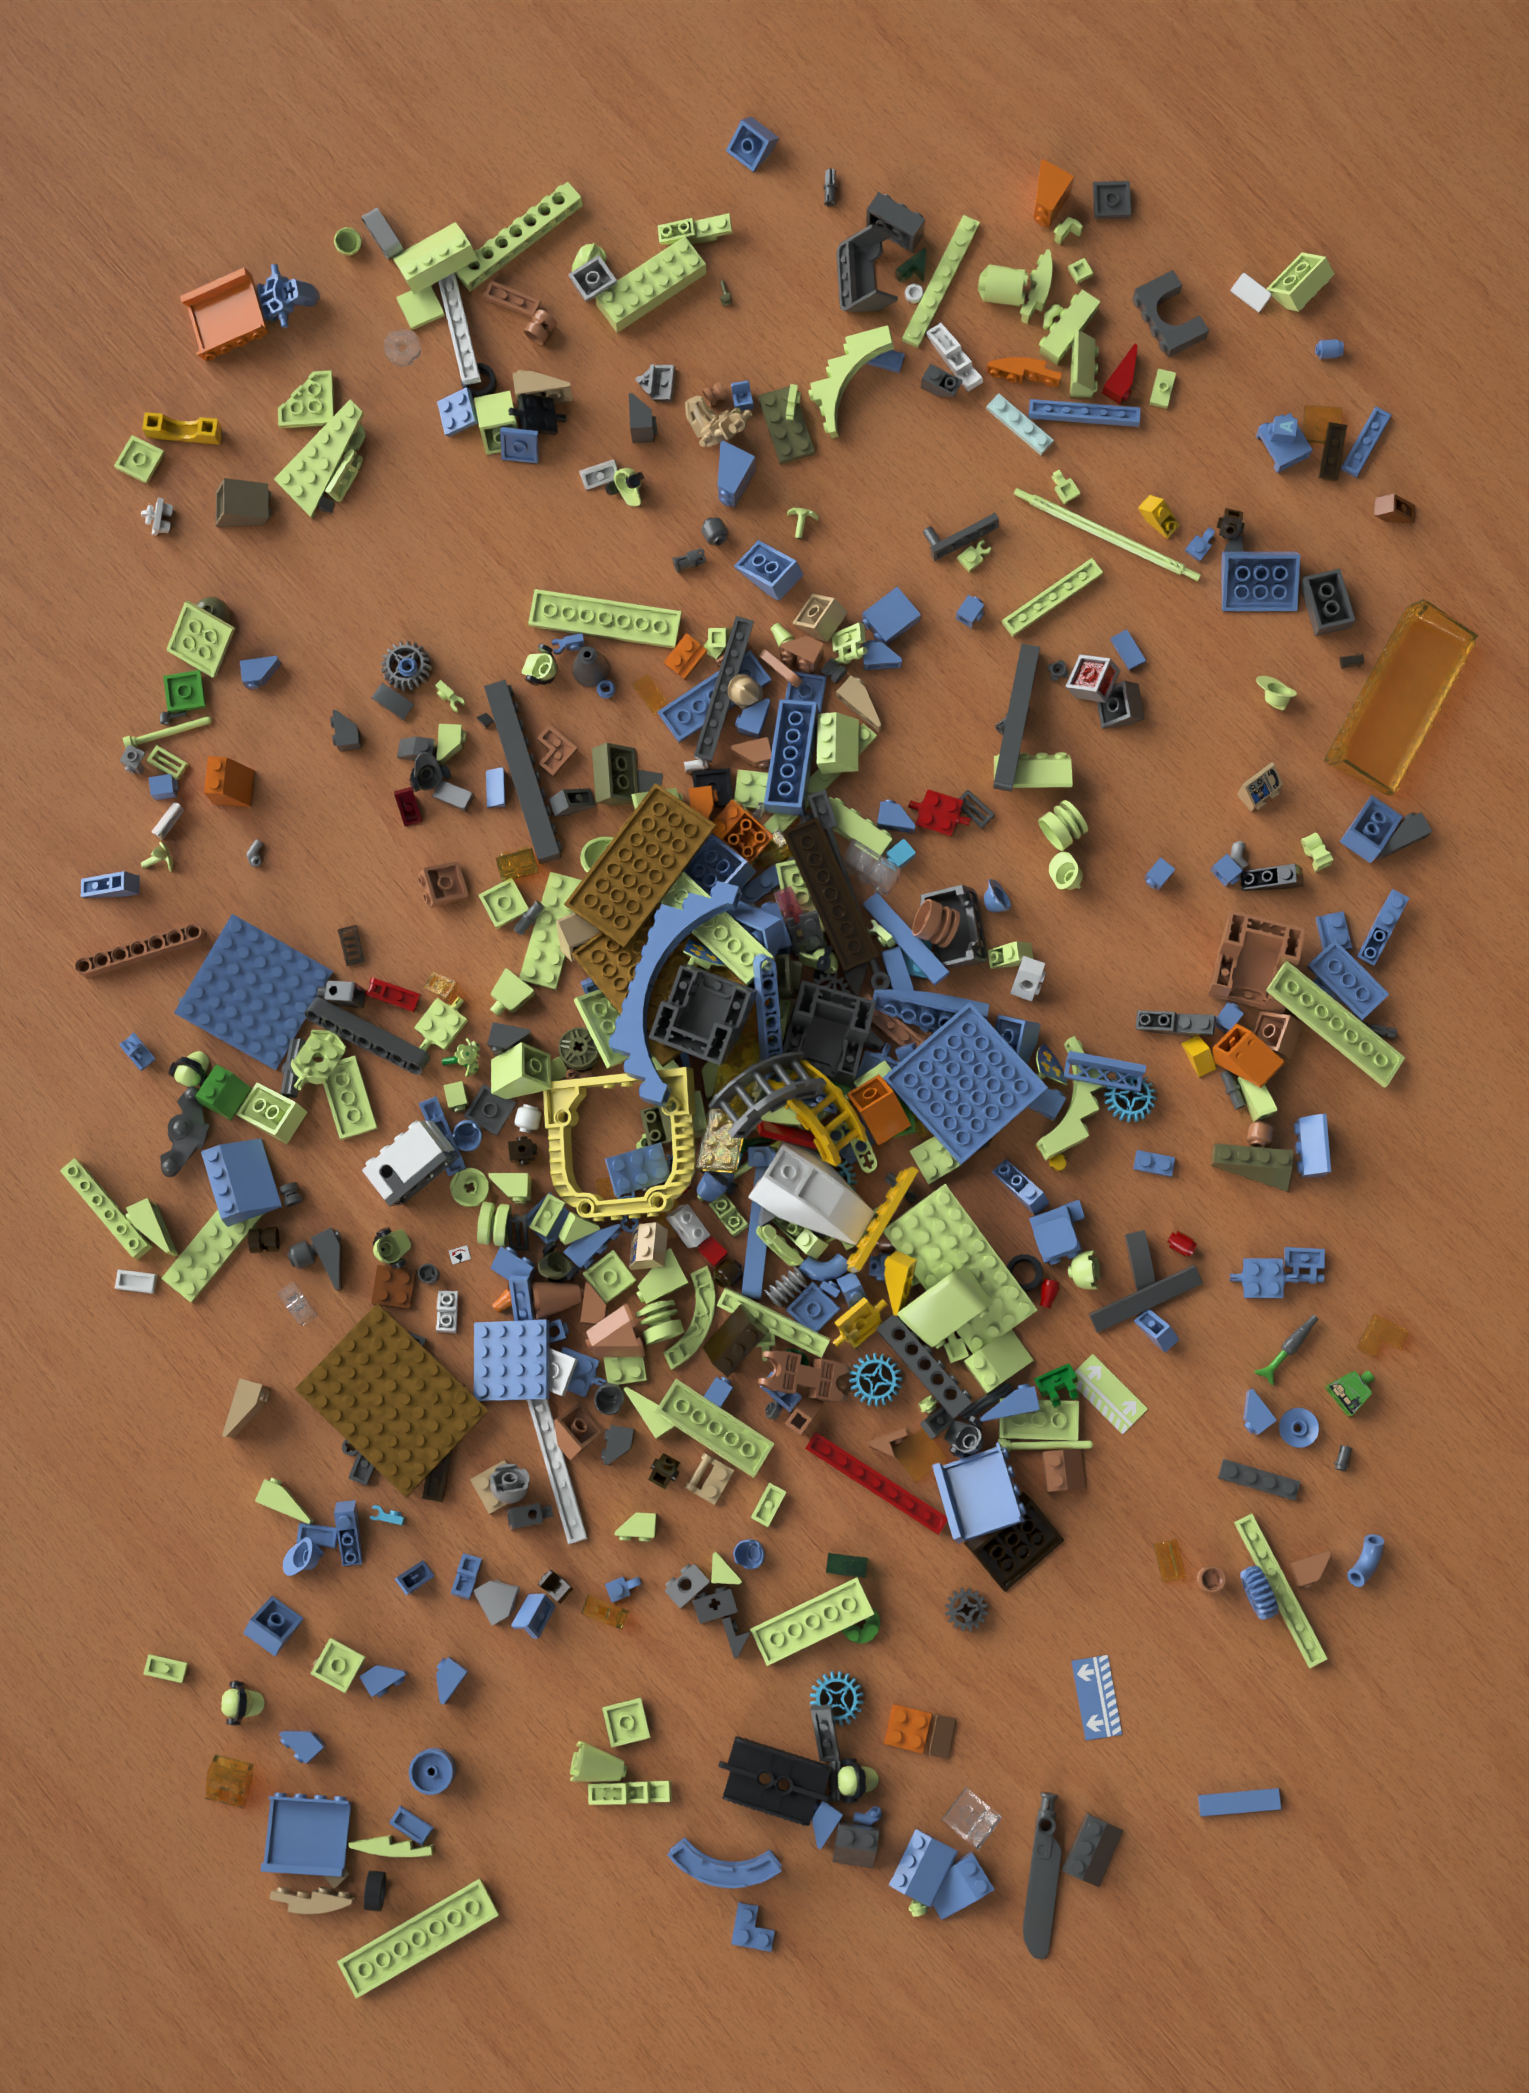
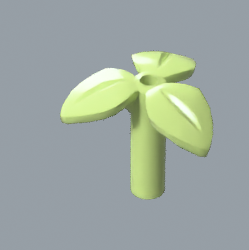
M792 508L787 511V516L798 514L795 538L802 539L807 516H811L817 521L819 519L815 512L808 509Z
M160 841L159 844L161 846L156 847L151 853L152 857L141 862V866L143 869H146L161 860H166L169 871L172 872L174 865L173 857L169 855V848Z

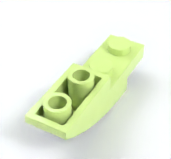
M729 213L697 221L689 218L658 225L659 243L667 245L674 244L684 236L690 244L716 241L718 236L733 233Z
M1049 249L1046 250L1044 255L1041 254L1037 261L1038 267L1036 270H1032L1029 280H1031V290L1028 295L1029 301L1027 304L1024 303L1020 314H1022L1021 322L1028 324L1035 309L1043 311L1047 301L1052 278V257Z

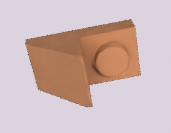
M903 1428L869 1441L868 1445L895 1458L890 1442H893L894 1445L905 1441L904 1437L908 1436L906 1429Z

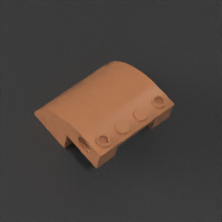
M1230 910L1218 949L1208 996L1283 1014L1286 1007L1266 992V989L1286 961L1295 968L1300 961L1306 929Z

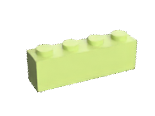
M1084 290L1079 295L1075 294L1073 296L1070 307L1062 311L1059 322L1053 323L1049 330L1050 334L1047 337L1044 336L1039 343V354L1056 365L1059 364L1072 346L1075 330L1082 332L1099 310L1100 301Z
M830 796L829 801L837 822V827L832 829L880 861L892 844L893 838H891V834L884 829L879 830L876 828V824L871 820H865L860 817V813L855 809L845 807V803L839 798L834 799Z

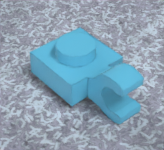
M374 1505L372 1507L379 1511V1515L377 1517L370 1516V1519L405 1525L406 1517L401 1516L402 1512L390 1510V1514L384 1512L381 1506Z

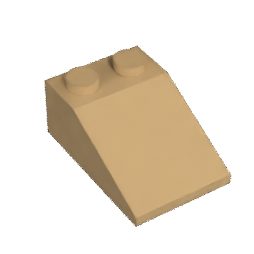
M520 370L517 373H512L518 407V396L521 394L553 398L554 404L573 401L570 382L534 371Z
M239 1379L222 1436L233 1439L261 1410L265 1402L269 1401L270 1387Z

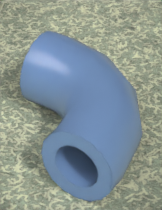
M839 1253L827 1262H819L813 1257L808 1256L798 1270L812 1280L826 1282L837 1279L847 1272L848 1264H846L847 1260Z
M1375 1534L1365 1536L1361 1555L1356 1564L1347 1573L1348 1580L1352 1585L1356 1587L1363 1586L1376 1571L1384 1548V1539L1381 1536Z

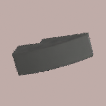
M1145 1230L1124 1235L1136 1291L1155 1283Z

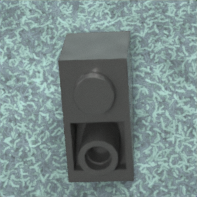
M930 363L922 377L921 388L936 396L954 397L963 380Z
M332 710L333 717H330L331 727L335 729V735H332L333 745L337 746L339 751L362 749L358 726L337 710Z
M610 1425V1429H606L604 1440L607 1441V1447L602 1449L601 1460H604V1465L609 1466L632 1449L634 1429Z

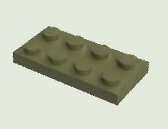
M790 386L758 395L779 464L815 454L799 403H796L793 420H786Z

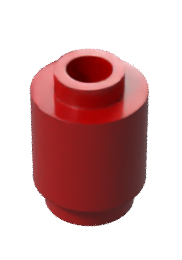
M1180 1231L1172 1232L1167 1240L1170 1243L1169 1248L1183 1256L1187 1255L1191 1257L1198 1244L1194 1242L1193 1238Z

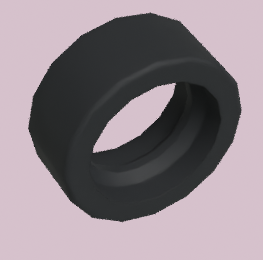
M477 363L479 373L486 374L489 377L490 383L487 388L481 391H474L469 385L463 386L461 379L463 389L466 387L471 389L473 400L477 397L494 394L497 388V381L493 370L483 363Z
M1020 1254L1008 1263L1007 1268L1013 1275V1269L1017 1263L1028 1262L1034 1266L1036 1271L1034 1280L1029 1284L1019 1283L1024 1292H1028L1040 1284L1043 1277V1268L1034 1256Z
M368 1872L364 1892V1910H382L386 1891V1872Z

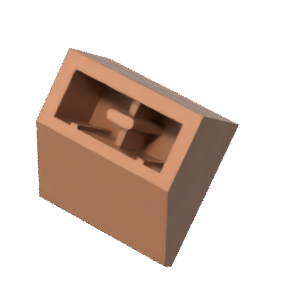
M809 636L782 643L780 646V659H782V662L789 666L794 665L801 672L807 674L815 673L824 656V643Z

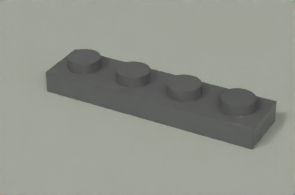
M1222 1459L1218 1479L1293 1501L1296 1500L1300 1481L1226 1459Z

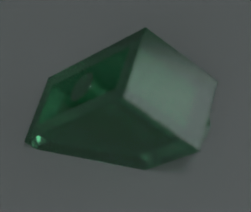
M828 1553L826 1573L866 1578L868 1558Z

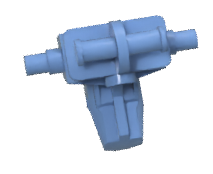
M278 264L271 265L272 276L266 279V285H257V293L265 320L275 322L277 321V316H279L281 327L287 328L289 327L288 315L293 312L294 306H314L316 301L320 300V293L310 283L297 279L289 281L288 277L282 276L279 272Z

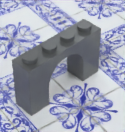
M1174 270L1136 288L1132 297L1135 307H1139L1143 321L1149 324L1152 336L1157 338L1160 350L1166 353L1167 357L1206 339L1209 332L1201 316L1181 325L1167 324L1159 317L1157 313L1158 305L1179 294L1182 284Z

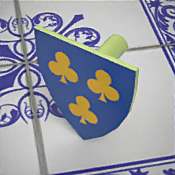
M689 938L683 953L691 956L688 962L689 965L695 967L697 964L709 970L711 964L726 967L708 948Z
M1043 1044L1039 1047L1036 1054L1039 1073L1036 1075L1041 1080L1048 1077L1067 1085L1066 1079L1063 1078L1064 1072L1052 1051Z

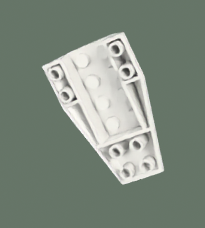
M782 1141L777 1149V1154L763 1177L756 1183L748 1198L782 1220L849 1244L857 1245L875 1212L829 1163L822 1161L819 1153L808 1147Z

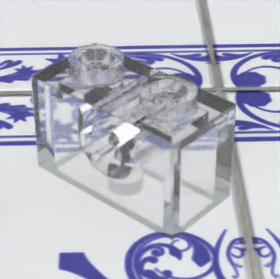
M292 1281L277 1292L299 1325L304 1326L318 1316V1313L297 1283Z

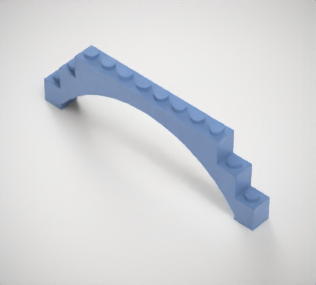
M717 881L716 885L711 889V898L689 892L688 897L683 901V910L661 904L660 909L655 913L654 926L649 929L647 945H644L642 948V958L640 963L638 962L636 965L635 978L629 984L628 997L622 1003L623 1010L621 1016L617 1017L615 1032L609 1039V1047L614 1053L629 1057L624 1063V1072L627 1076L644 1081L639 1088V1097L644 1102L665 1108L672 1090L660 1078L649 1049L647 1014L654 983L669 955L685 937L711 918L731 909L736 911L742 895L738 886Z

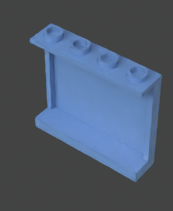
M999 1442L996 1443L997 1447L955 1462L946 1465L940 1463L932 1465L952 1537L958 1544L1025 1521L1024 1514H1026L1024 1504L1019 1501L1020 1489L1017 1484H1014L1013 1477H1015L1013 1467L1009 1466L1007 1461L1010 1456L1007 1448L1003 1447Z
M275 1793L274 1796H269L270 1809L264 1863H261L260 1872L344 1877L352 1802L346 1801L347 1797L335 1796L334 1800H326L327 1796L315 1795L314 1799H307L306 1794H295L294 1798L287 1797V1793Z

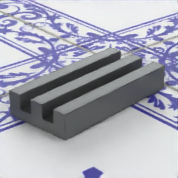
M968 789L959 798L983 820L981 822L962 805L961 811L981 829L995 817V814ZM968 796L975 804H977V805H978L987 815H989V816H988V817H985V816H984L975 806H973L965 797Z
M515 1214V1217L508 1215L509 1247L513 1250H529L527 1214H523V1217H519V1214ZM512 1222H515L517 1245L513 1244ZM520 1222H523L524 1245H521Z

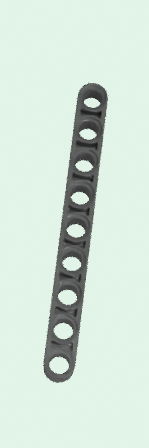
M1021 643L993 789L1009 792L1013 790L1040 646Z

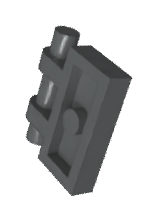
M817 910L798 914L800 920L798 922H794L793 917L786 919V929L790 936L793 954H799L801 952L800 946L805 945L807 951L825 947ZM802 929L803 937L798 938L797 931Z

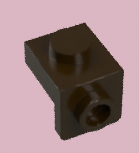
M551 1569L542 1576L538 1583L559 1604L573 1590L560 1575Z

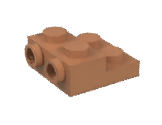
M459 861L422 868L420 875H418V883L425 890L423 900L425 904H429L430 908L448 905L449 902L469 897Z

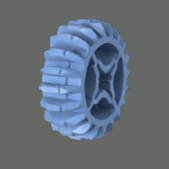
M1255 1565L1241 1571L1240 1578L1243 1588L1256 1615L1261 1620H1265L1278 1614L1279 1608L1274 1592L1262 1569Z

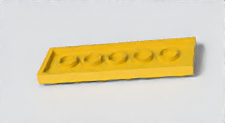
M912 1166L898 1173L895 1179L897 1181L896 1185L888 1190L885 1196L888 1199L878 1207L876 1211L877 1218L874 1221L871 1220L866 1230L868 1233L865 1237H861L856 1247L858 1250L855 1254L852 1253L846 1264H848L846 1270L856 1273L862 1269L919 1170Z

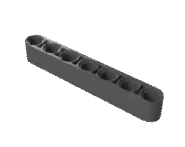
M314 998L304 1012L305 1017L309 1021L412 1074L420 1075L430 1061L429 1054L424 1050L322 998Z

